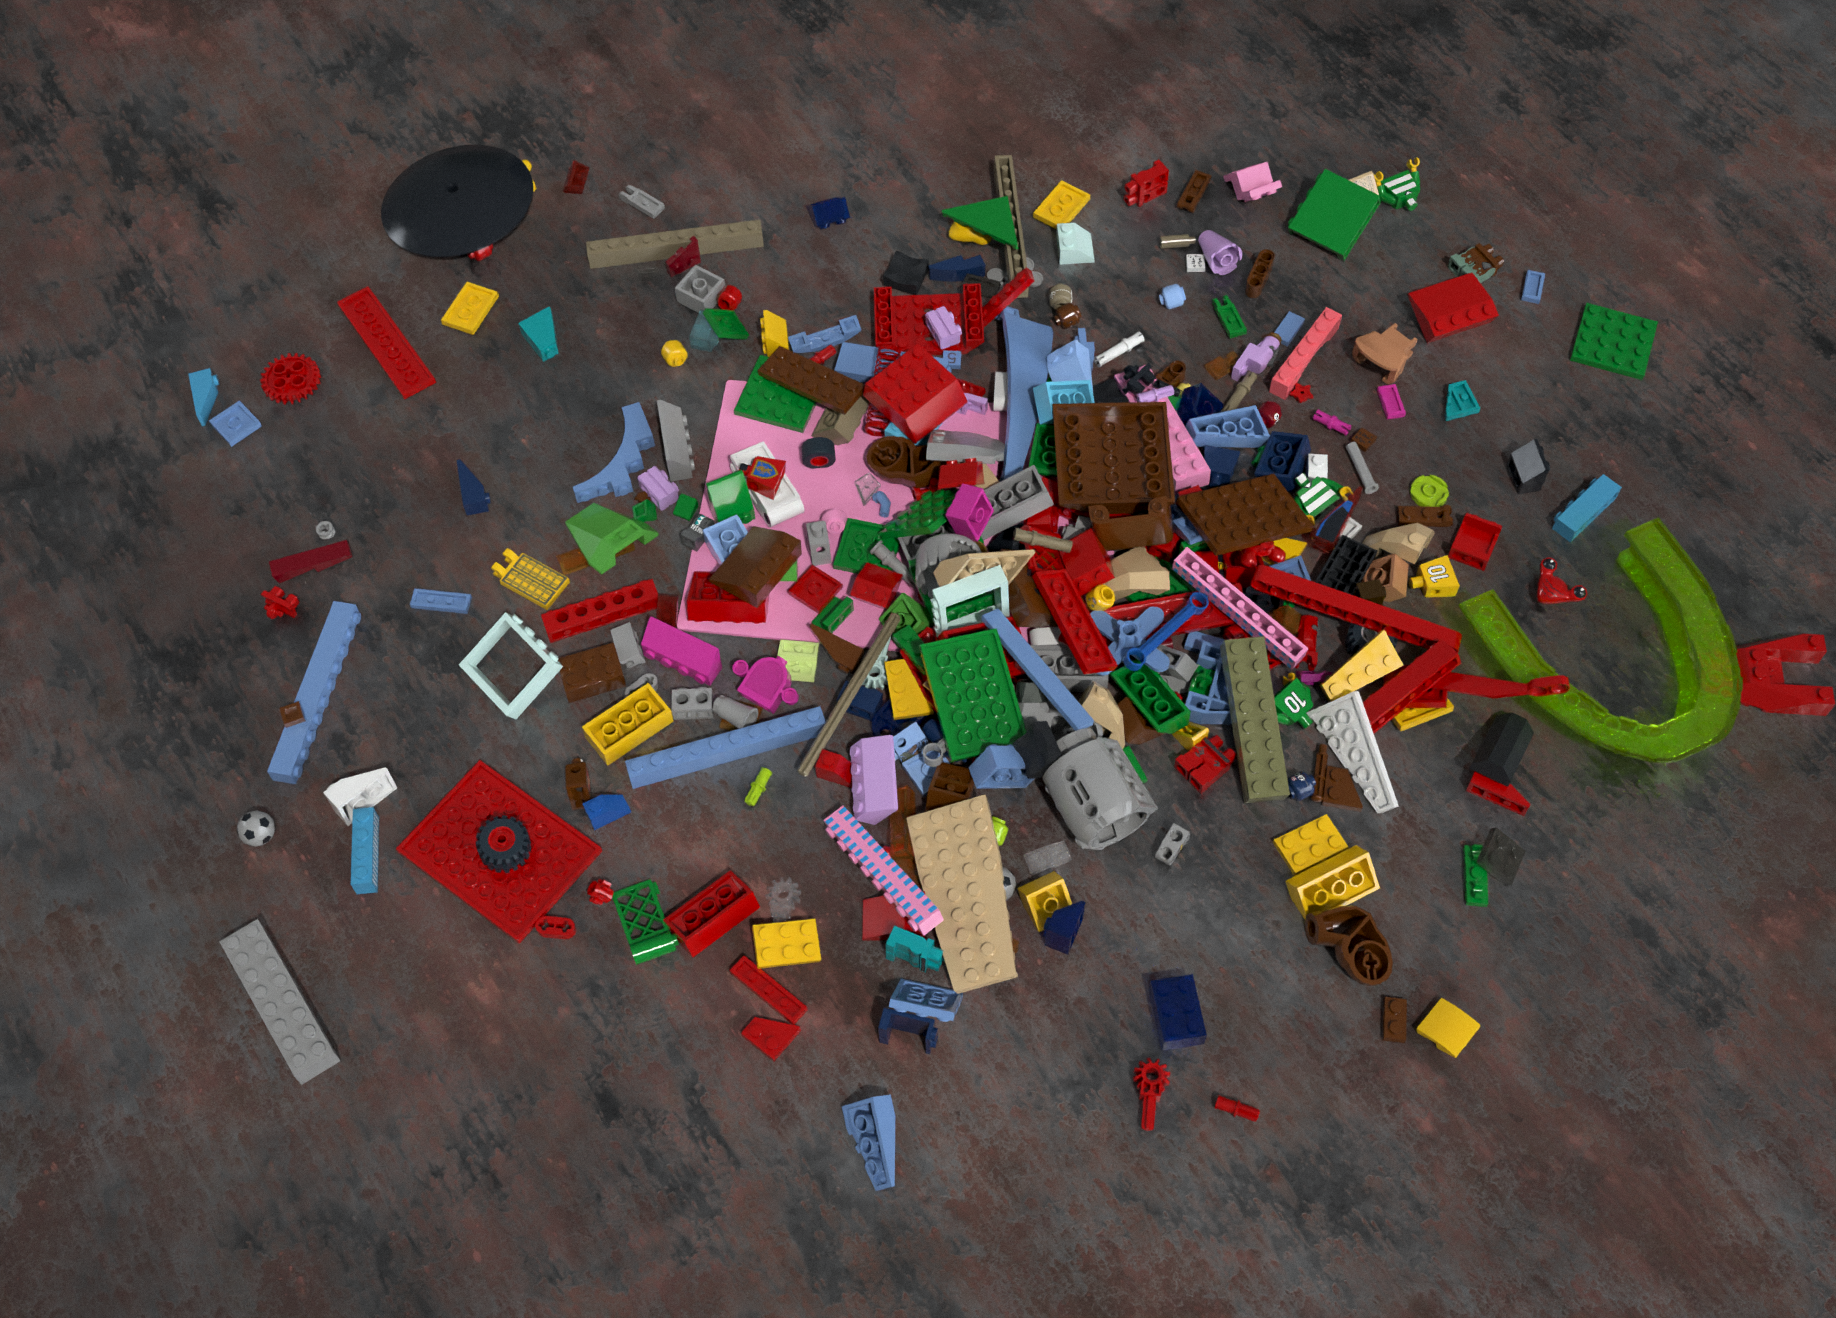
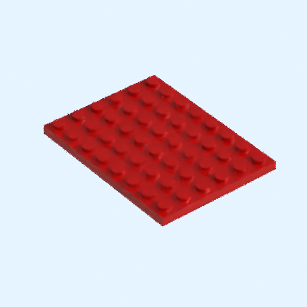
M481 760L474 765L396 848L400 855L519 944L535 927L536 921L549 912L603 851L599 845ZM502 815H504L508 819L514 817L516 821H521L523 827H526L531 841V852H529L528 860L524 859L525 864L523 866L518 864V869L515 871L513 868L509 869L510 873H505L504 870L498 873L495 871V868L493 870L488 869V866L483 864L476 847V835L481 833L479 828L481 826L485 827L487 820H490V822L494 821L493 817L496 816L502 819Z

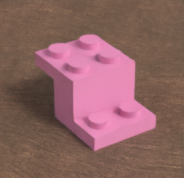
M1268 162L1255 164L1223 175L1225 182H1232L1238 201L1243 199L1244 202L1262 198V196L1274 194L1277 192L1276 189L1282 187L1280 180L1273 182Z

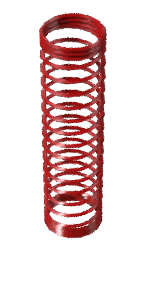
M883 344L878 347L874 376L877 375V370L886 368H881L879 364L886 366L891 364L890 362H881L880 359L895 361L901 356V350L891 344ZM891 349L898 352V354L894 352H881L880 350ZM869 402L864 430L872 436H885V431L878 432L867 428L872 427L885 430L890 422L885 416L871 414V412H881L871 408L874 405L870 406L871 403ZM876 417L879 419H887L888 422L885 423L883 421H873L870 418Z

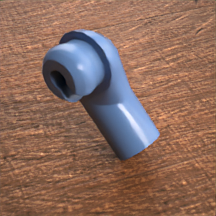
M877 491V493L873 494L872 499L875 503H880L879 515L886 518L889 516L891 501L884 492Z

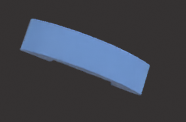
M854 315L839 320L840 325L807 336L805 331L789 336L788 340L794 353L815 352L823 350L828 345L836 346L847 341L861 331L857 316Z

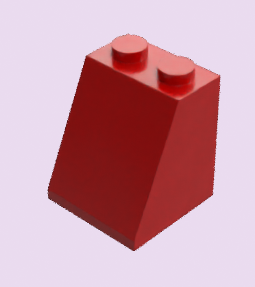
M1092 528L1070 539L1072 541L1070 553L1059 550L1065 568L1080 596L1088 593L1097 585L1104 584L1115 578L1111 559Z

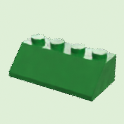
M1138 659L1132 661L1133 663H1136V664H1140V663H1141ZM1144 664L1138 671H1131L1126 666H1123L1110 673L1113 680L1157 732L1173 734L1189 725L1191 711L1156 671H1153Z

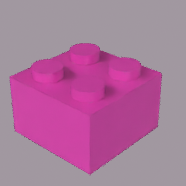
M962 483L945 516L956 534L964 535L978 542L994 509L983 488Z

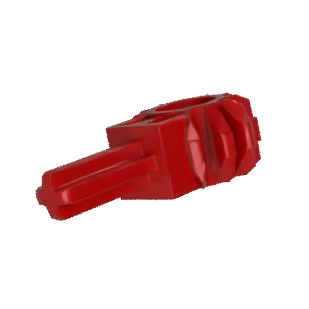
M1150 1057L1147 1058L1146 1063L1140 1061L1139 1067H1135L1133 1071L1136 1074L1133 1077V1081L1139 1082L1136 1087L1137 1090L1140 1089L1139 1100H1143L1141 1129L1145 1131H1152L1154 1129L1156 1102L1160 1101L1161 1092L1165 1091L1164 1086H1169L1170 1083L1167 1079L1170 1077V1072L1165 1071L1167 1065H1159V1059L1152 1063ZM1153 1073L1157 1076V1079L1149 1080L1146 1074Z

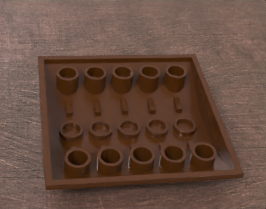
M1166 402L1053 404L1059 506L1089 513L1088 506L1103 505L1108 509L1109 514H1134L1148 510L1149 502L1156 497L1167 496L1170 505L1175 504Z

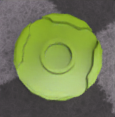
M1435 475L1419 476L1414 480L1410 488L1412 500L1418 506L1441 507L1445 504L1449 492L1446 482Z

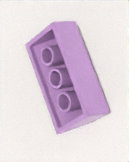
M892 735L863 738L850 747L854 818L857 821L876 825L898 810L894 741Z

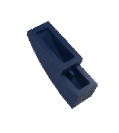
M960 255L928 266L930 280L947 282L967 281L985 277L986 265L981 255L965 260Z

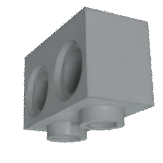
M699 687L697 689L679 688L672 690L673 719L714 718V712L712 711L714 703L712 688Z

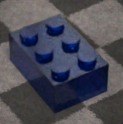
M1193 974L1151 980L1148 990L1161 1050L1205 1044L1207 1033Z

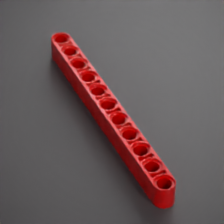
M1258 565L1255 568L1251 581V586L1255 590L1376 632L1385 630L1388 636L1429 649L1432 644L1443 639L1456 652H1459L1462 634L1458 631L1266 565Z

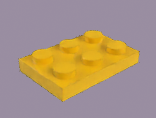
M1061 180L1033 212V218L1057 229V224L1070 223L1090 200V194Z
M466 282L442 317V325L474 335L498 299V292Z
M1327 814L1273 841L1274 846L1294 876L1349 849Z
M815 919L752 926L757 969L821 961Z

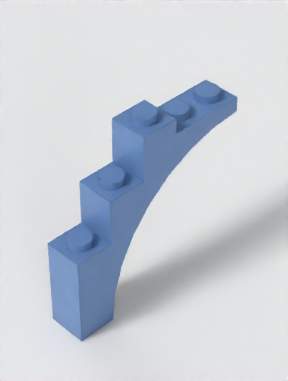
M640 402L622 407L625 419V432L622 444L615 457L601 472L589 480L573 486L577 503L588 501L598 496H604L610 492H614L615 497L633 492L628 474L644 469L639 451L655 446L652 432Z

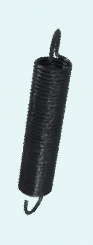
M1156 379L1153 386L1162 388L1169 386V384ZM1173 386V396L1178 397L1182 390Z

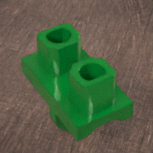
M1197 664L1198 667L1191 677L1187 695L1189 691L1208 696L1215 671L1205 669Z

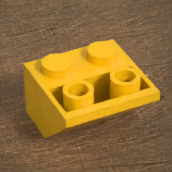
M763 310L764 318H760L764 354L770 357L779 346L789 350L786 320L768 310Z

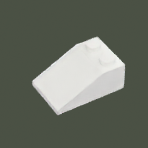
M385 767L340 779L336 783L331 784L323 793L333 810L349 826L353 820V809L374 807L396 790L397 786Z

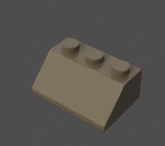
M862 394L845 415L826 407L811 436L813 438H828L837 446L849 443L854 437L853 434L856 428L861 423L860 420L863 414L868 410L869 401Z

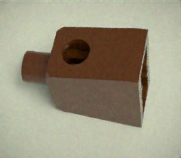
M575 758L571 761V764L565 766L566 790L572 810L584 809L582 804L592 799L587 765L582 759ZM582 787V791L579 792L576 788Z

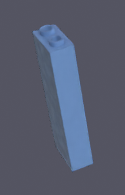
M842 342L834 371L865 384L874 377L878 347ZM890 349L880 350L881 352H894L898 354V352ZM934 357L951 373L952 367H949V359ZM880 359L881 362H890V363H893V362H894V361H887V360H884V359ZM879 364L881 368L887 367L886 365Z

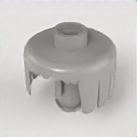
M946 533L928 538L919 546L916 553L915 580L917 587L925 595L928 592V596L933 599L932 590L939 588L933 572L939 563L943 560L965 554L982 553L981 549L973 540L959 534Z

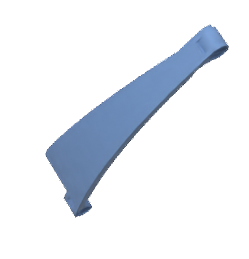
M1009 306L995 317L996 320L1003 321L1008 375L1004 467L999 482L1023 471L1038 418L1033 388L1045 383L1047 380L1046 356L1051 353L1053 329L1051 327L1020 318L1018 309Z

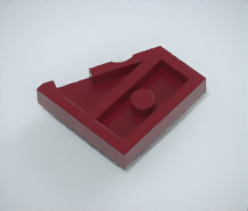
M695 236L690 238L692 242L687 247L683 248L681 246L674 255L665 261L667 273L670 277L701 263L698 240Z

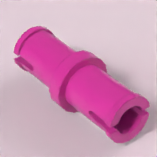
M1319 409L1316 411L1317 415L1314 414L1313 420L1326 425L1330 430L1334 429L1346 436L1349 433L1347 430L1350 431L1351 429L1350 424L1337 419L1338 417L1335 415L1331 416Z

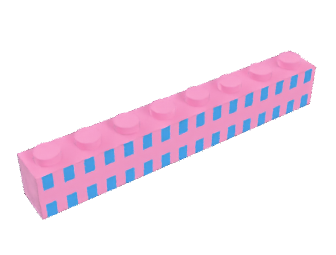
M1188 547L1174 560L1172 569L1196 590L1205 594L1209 601L1252 637L1264 636L1266 648L1290 669H1293L1305 657L1309 649Z
M841 806L824 819L827 826L825 831L829 837L838 840L836 843L843 852L847 850L850 860L855 865L858 863L861 866L860 870L866 878L870 876L873 879L871 882L878 891L881 889L884 891L883 895L890 904L894 903L897 906L896 910L902 918L906 916L909 919L908 923L915 932L919 930L924 936L943 921L939 909L844 806Z

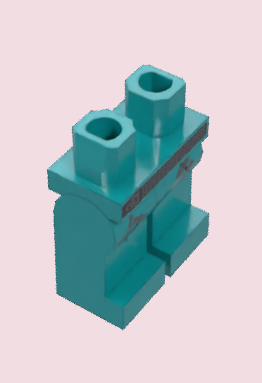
M897 926L893 927L886 943L887 960L894 962L895 958L898 957L908 961L913 967H920V971L925 973L927 968L939 971L943 962L944 950L934 947V940L928 938L926 941L925 938Z

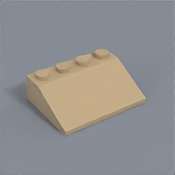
M1032 549L965 554L941 561L933 573L939 587L1001 565L1009 585L1035 554V551Z

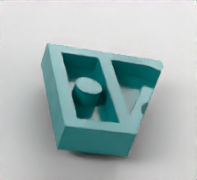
M1466 380L1448 385L1446 421L1480 412L1481 408Z

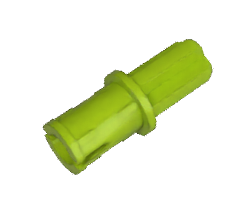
M761 767L755 781L751 782V788L744 800L747 805L755 806L761 793L765 792V786L772 775L769 769Z

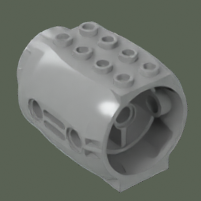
M1084 728L1056 741L1062 757L1046 770L1043 775V781L1046 784V791L1052 796L1057 810L1064 818L1067 827L1076 837V843L1082 849L1102 850L1122 840L1141 827L1149 816L1158 809L1117 740L1097 738L1093 730Z

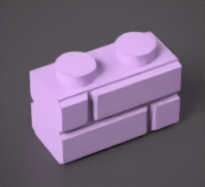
M943 306L925 314L926 324L940 349L960 343L962 330L959 324L955 325L954 316L951 311L948 312L946 307Z
M653 466L647 472L638 476L639 487L648 494V497H651L653 503L661 511L678 501L679 489L674 482L670 483L668 481V476L664 470L660 471L656 466Z

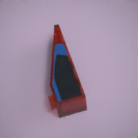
M1359 486L1353 492V495L1350 494L1347 497V501L1340 503L1320 521L1317 528H1313L1309 536L1312 539L1310 547L1331 555L1361 497L1363 487Z

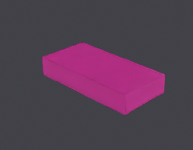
M1396 384L1379 386L1377 393L1386 419L1405 417L1406 412Z

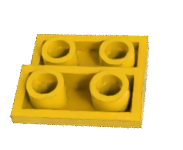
M1441 998L1417 1027V1033L1436 1043L1439 1050L1456 1058L1478 1031L1480 1024L1464 1011Z

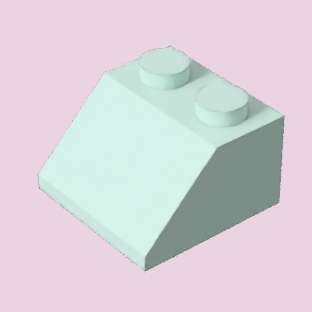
M1076 223L1057 224L1056 242L1059 264L1094 263L1091 233Z

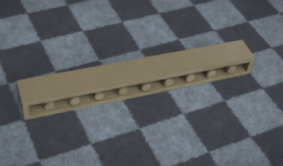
M998 155L994 158L997 198L1008 196L1018 243V249H1014L1009 244H1003L1008 283H1010L1019 272L1027 267L1012 155ZM1029 287L1017 298H1027Z
M759 219L587 241V256L590 269L669 259L681 246L683 248L687 247L692 242L690 240L692 236H695L698 240L700 255L764 247L761 222Z

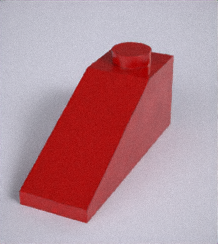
M1474 771L1466 789L1467 792L1525 816L1530 803L1511 784L1507 787Z

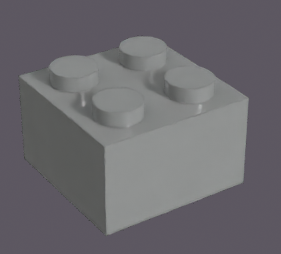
M695 265L675 287L677 302L704 315L705 308L713 309L717 304L716 298L725 286V280Z

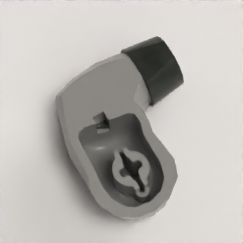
M1031 678L1017 680L1016 697L1026 732L1035 721H1047L1056 741L1075 731L1055 707L1049 708L1047 704L1048 698ZM1094 721L1093 725L1088 728L1094 731L1097 738L1103 737L1102 726Z

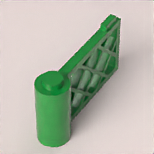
M651 879L616 891L612 897L636 965L676 951L675 946L679 945L676 935L670 933L669 928L663 921L665 917L657 898L660 891L657 883H652ZM649 887L650 893L647 898L638 895L641 889ZM625 895L631 897L627 905L619 903L617 898ZM635 899L644 902L640 910L631 907ZM648 904L656 906L653 915L644 912ZM628 911L637 914L633 923L624 919ZM641 916L650 919L646 928L637 925ZM654 921L663 924L664 927L658 931L650 929ZM634 928L643 931L641 937L634 940L631 939L630 935Z

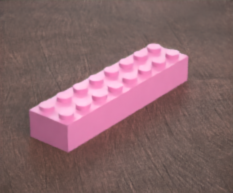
M1144 366L1139 367L1137 371L1139 372ZM1122 372L1114 375V380L1120 392L1128 398V402H1138L1137 396L1129 391L1125 394L1122 391L1130 380L1123 378L1125 373ZM1156 379L1149 386L1140 380L1139 382L1145 387L1143 392L1152 390V388L1159 389L1153 386ZM1168 397L1159 399L1158 402H1166L1174 495L1176 496L1178 492L1196 485L1200 487L1209 485L1211 473L1209 466Z

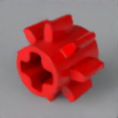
M600 878L598 882L593 881L587 890V894L591 896L589 901L601 906L603 903H608L614 893L613 889L610 888L612 883Z

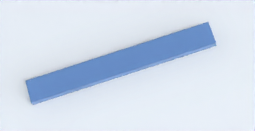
M995 609L982 615V622L989 630L997 628L1001 644L1075 731L1092 726L1094 723L1092 717L999 609Z

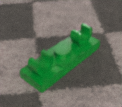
M1479 844L1465 845L1463 848L1465 904L1468 906L1487 907L1486 847Z

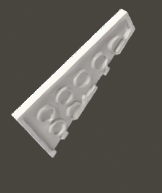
M1359 691L1349 693L1307 712L1308 716L1316 723L1318 731L1324 734L1328 740V745L1343 766L1349 769L1353 775V780L1359 783L1364 790V795L1378 814L1399 807Z

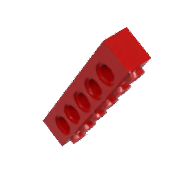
M650 579L640 581L631 586H624L619 590L605 592L600 596L587 598L575 604H568L557 610L547 611L541 614L549 641L553 643L662 606L654 581Z

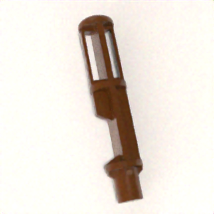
M1320 744L1319 751L1316 753L1314 770L1316 785L1314 786V794L1311 795V800L1316 803L1323 801L1328 759L1327 745Z

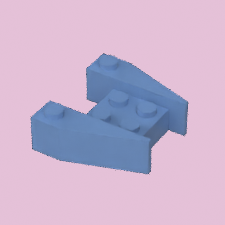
M1203 641L1196 664L1201 665L1205 669L1214 670L1215 673L1208 696L1189 691L1185 701V705L1191 711L1189 721L1197 724H1232L1220 645Z

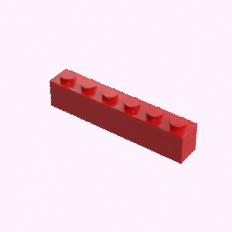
M1441 639L1437 643L1432 644L1424 654L1416 657L1409 666L1401 669L1394 678L1385 682L1378 691L1370 694L1363 702L1373 734L1459 666L1461 660L1458 652Z

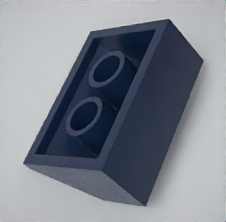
M1272 431L1254 473L1255 476L1258 478L1275 474L1288 492L1294 493L1297 482L1294 479L1302 474L1308 454L1311 452L1308 435Z

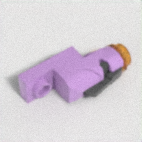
M1271 332L1258 345L1249 343L1234 365L1231 379L1238 381L1241 376H1245L1248 370L1260 374L1267 366H1273L1281 346V337L1277 333Z

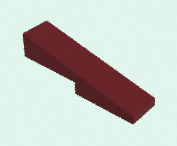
M344 540L269 561L272 577L280 584L312 569L319 572L352 558L349 542Z

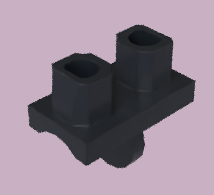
M1148 362L1139 372L1137 371L1139 369L1137 365L1134 367L1127 365L1124 368L1125 375L1123 378L1130 380L1122 391L1125 394L1130 391L1135 396L1138 393H1142L1145 387L1139 381L1142 380L1149 386L1152 380L1156 378L1150 371L1152 365Z

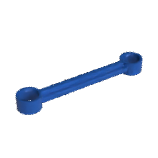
M1194 592L1181 611L1139 648H1131L1123 659L1126 668L1131 671L1140 670L1146 662V657L1190 617L1204 612L1209 604L1207 596L1201 592ZM1192 599L1199 600L1203 607H1196ZM1129 655L1137 656L1141 663H1133Z

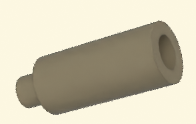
M1189 234L1160 236L1161 249L1189 247V244H1195L1196 242L1195 237H1189Z

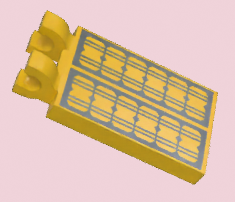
M508 548L503 552V556L506 557L505 562L509 563L508 567L505 569L497 562L491 567L495 571L493 575L501 578L499 580L501 585L546 610L551 607L570 583L568 577L524 553L518 557Z

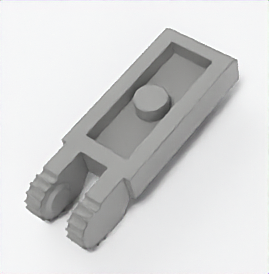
M631 185L625 187L628 194L621 191L618 195L622 201L653 219L665 209L664 203Z

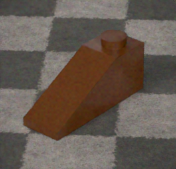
M811 623L809 626L811 632L836 666H838L837 669L845 674H848V672L854 674L865 654L864 649Z

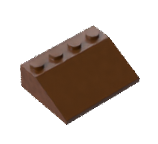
M753 526L711 576L709 582L758 608L801 556V540L783 531Z

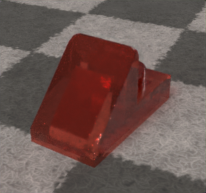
M659 594L657 619L677 628L680 611L678 610L679 596Z

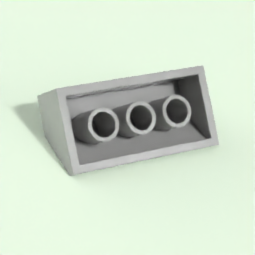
M657 400L670 481L693 478L692 470H695L694 460L689 458L690 455H693L691 444L687 445V441L690 440L689 430L684 428V426L688 425L686 415H682L680 407L663 400Z
M1030 645L1069 692H1083L1093 681L1107 688L1108 675L1102 676L1096 673L1083 674L1068 646Z

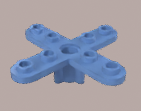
M1149 607L1134 621H1117L1104 611L1094 610L1090 613L1100 633L1112 641L1108 648L1117 665L1123 661L1131 648H1139L1146 642L1145 639L1164 620V612L1158 607ZM1156 648L1146 657L1144 664L1153 671L1164 672L1169 668L1170 660L1167 655ZM1112 671L1099 672L1096 674L1104 676L1108 675Z

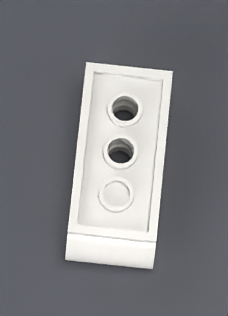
M763 441L730 455V460L732 461L730 469L734 473L739 471L741 463L752 466L757 456L775 459V457ZM784 474L774 500L748 488L754 506L760 515L763 516L769 527L784 522L805 511L800 495L786 474Z

